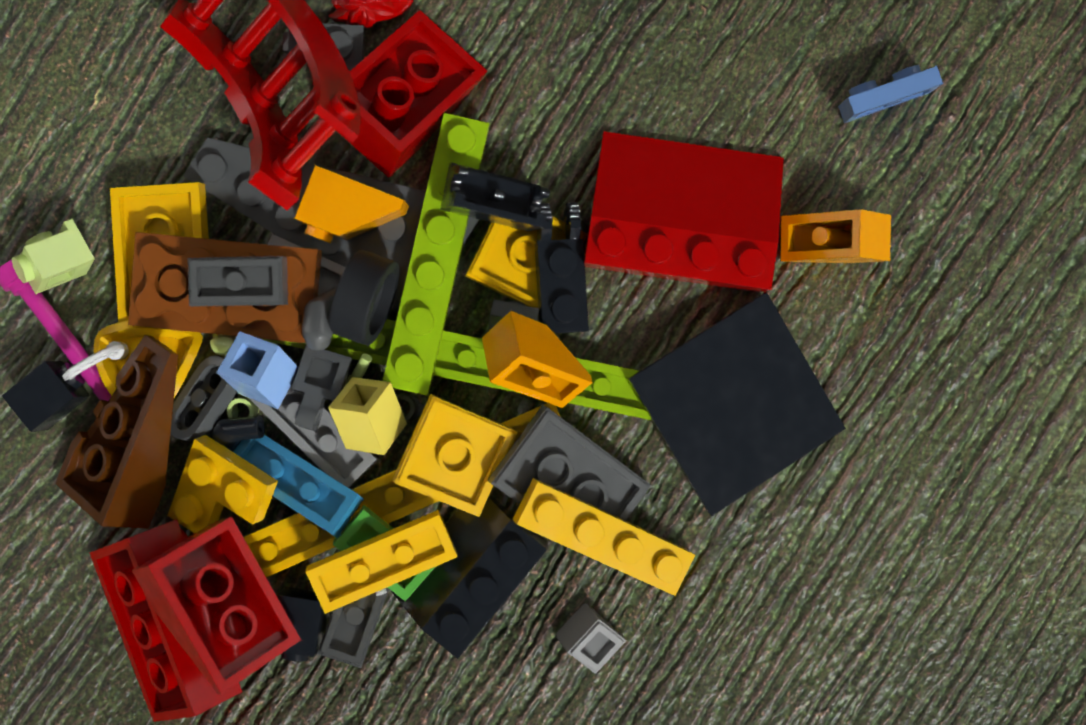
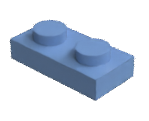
M914 65L892 75L893 82L877 86L876 81L871 80L849 89L850 97L838 106L843 122L847 123L930 94L943 84L938 67L935 66L921 71L919 65Z

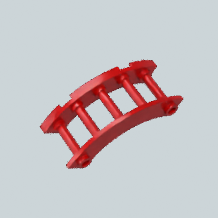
M177 0L161 23L160 28L181 44L205 70H213L215 68L229 87L225 90L224 94L233 106L240 122L248 126L250 125L254 136L249 143L251 172L248 183L288 211L299 200L302 186L301 167L336 130L352 142L359 136L361 125L359 100L351 74L341 53L322 22L305 0H267L268 4L236 42L230 41L212 23L211 15L223 0H198L196 3H189L187 0ZM282 19L294 36L297 44L268 78L263 81L250 63V54L276 23ZM307 63L314 88L286 118L278 104V94ZM317 114L320 119L298 141L297 134Z

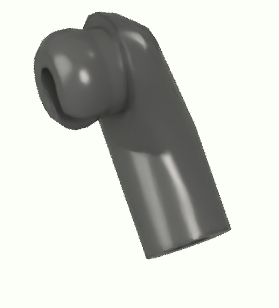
M337 286L310 300L304 308L302 336L305 339V344L311 350H324L331 343L333 332L329 326L330 310Z

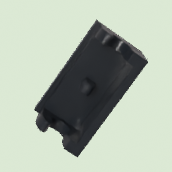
M450 163L440 210L524 231L545 228L547 215L539 212L542 199L549 197L550 190L533 183Z

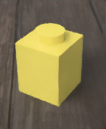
M352 377L328 407L345 448L350 450L385 455L407 425L391 382Z

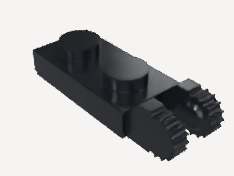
M568 202L565 204L564 223L566 239L551 240L552 211L548 203L540 204L539 212L547 215L545 228L537 230L538 241L534 242L539 322L546 324L554 334L588 332L583 239H580L581 219L578 202Z

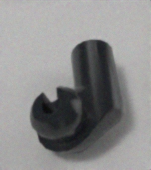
M260 415L221 419L215 424L209 437L234 452L240 440L263 438L265 432L264 421Z

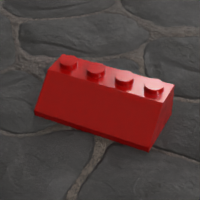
M177 519L89 552L153 722L195 717L243 692L240 684L237 683L223 694H217L157 615L132 572L133 569L188 538L187 534L180 528Z

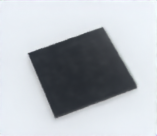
M767 292L759 295L628 378L709 516L715 515L846 429Z

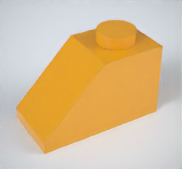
M315 165L294 219L307 225L305 234L331 244L334 236L349 240L404 216L408 211L409 205L403 199Z
M858 209L781 216L780 261L864 263L890 261L891 215Z
M510 311L482 337L491 383L561 408L593 383L591 375L546 324Z

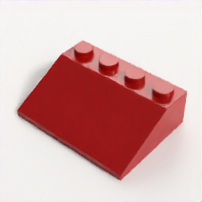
M603 131L585 253V267L759 293L772 290L779 241L784 157Z

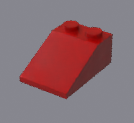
M419 10L349 71L360 105V132L354 142L350 141L339 131L337 132L390 178L438 129L442 123L444 113L451 114L482 80L487 70Z
M232 516L211 523L132 570L157 615L217 694H223L301 641Z

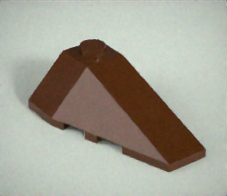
M144 335L116 376L117 389L109 401L100 400L93 410L96 419L89 430L77 433L70 444L55 482L62 491L101 526L149 529L165 489L178 354L153 336Z

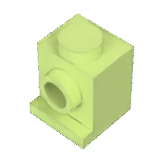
M73 219L63 222L59 233L53 235L51 231H46L27 240L22 253L12 257V265L18 278L23 283L29 282L36 295L86 275L95 258Z

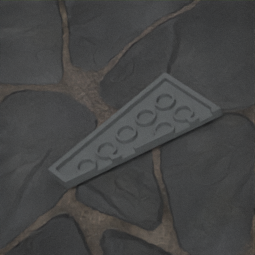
M207 137L183 175L185 178L193 183H204L207 192L278 237L302 248L322 250V257L346 267L353 255L361 249L394 260L399 265V280L391 308L397 312L399 311L426 191L306 162L301 167L302 186L299 200L287 211L248 183L251 172L250 148ZM315 165L403 199L409 205L406 215L349 240L334 236L331 244L305 234L307 225L294 219ZM469 217L462 250L480 223V219Z

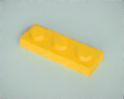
M436 510L306 566L305 572L326 614L458 556L440 512Z

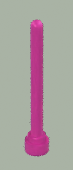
M12 260L0 267V285L4 291H11L14 296L20 295L73 365L87 358L89 354L42 292L35 295L29 282L23 283L18 278L13 268ZM96 364L81 372L80 375L98 399L109 401L111 394L101 380Z

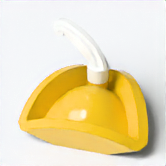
M128 321L111 324L102 328L94 339V354L67 369L66 373L62 376L65 381L72 380L78 374L96 364L101 380L112 396L117 389L116 376L144 335L153 336L178 354L175 398L197 356L203 336L199 332L128 325Z

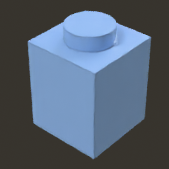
M239 331L216 373L240 395L279 409L296 377L299 367L278 345Z

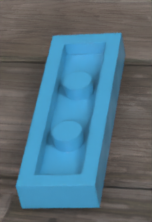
M266 435L261 439L241 440L234 450L235 454L278 480L273 494L274 498L336 538L341 534L364 500L353 490Z

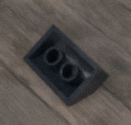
M490 494L480 517L458 509L445 524L458 557L436 566L406 601L392 592L418 626L457 659L548 548V542L539 534L517 525L512 520L514 514Z

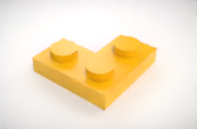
M203 435L193 441L167 516L173 520L177 519L179 524L196 533L211 523L219 521L225 506L253 525L264 519L278 480L209 436Z

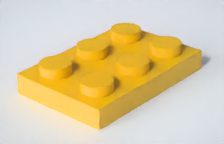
M194 182L110 188L118 323L129 320L136 232L209 239L206 187L204 183Z

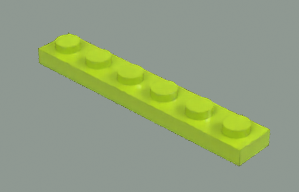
M448 113L443 115L383 381L391 382L395 389L429 396L469 220L468 216L440 210L450 163H456L480 170L490 124L487 122Z

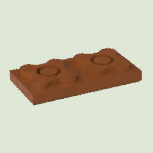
M136 232L128 325L237 336L240 331L259 339L305 343V339L302 336L304 308L310 300L318 296L322 250ZM287 257L288 305L189 306L188 258Z

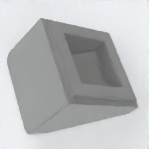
M586 603L574 613L556 634L557 639L567 653L595 674L626 642V639Z

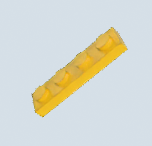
M535 478L532 479L512 519L523 528L676 596L695 557V554L688 549Z

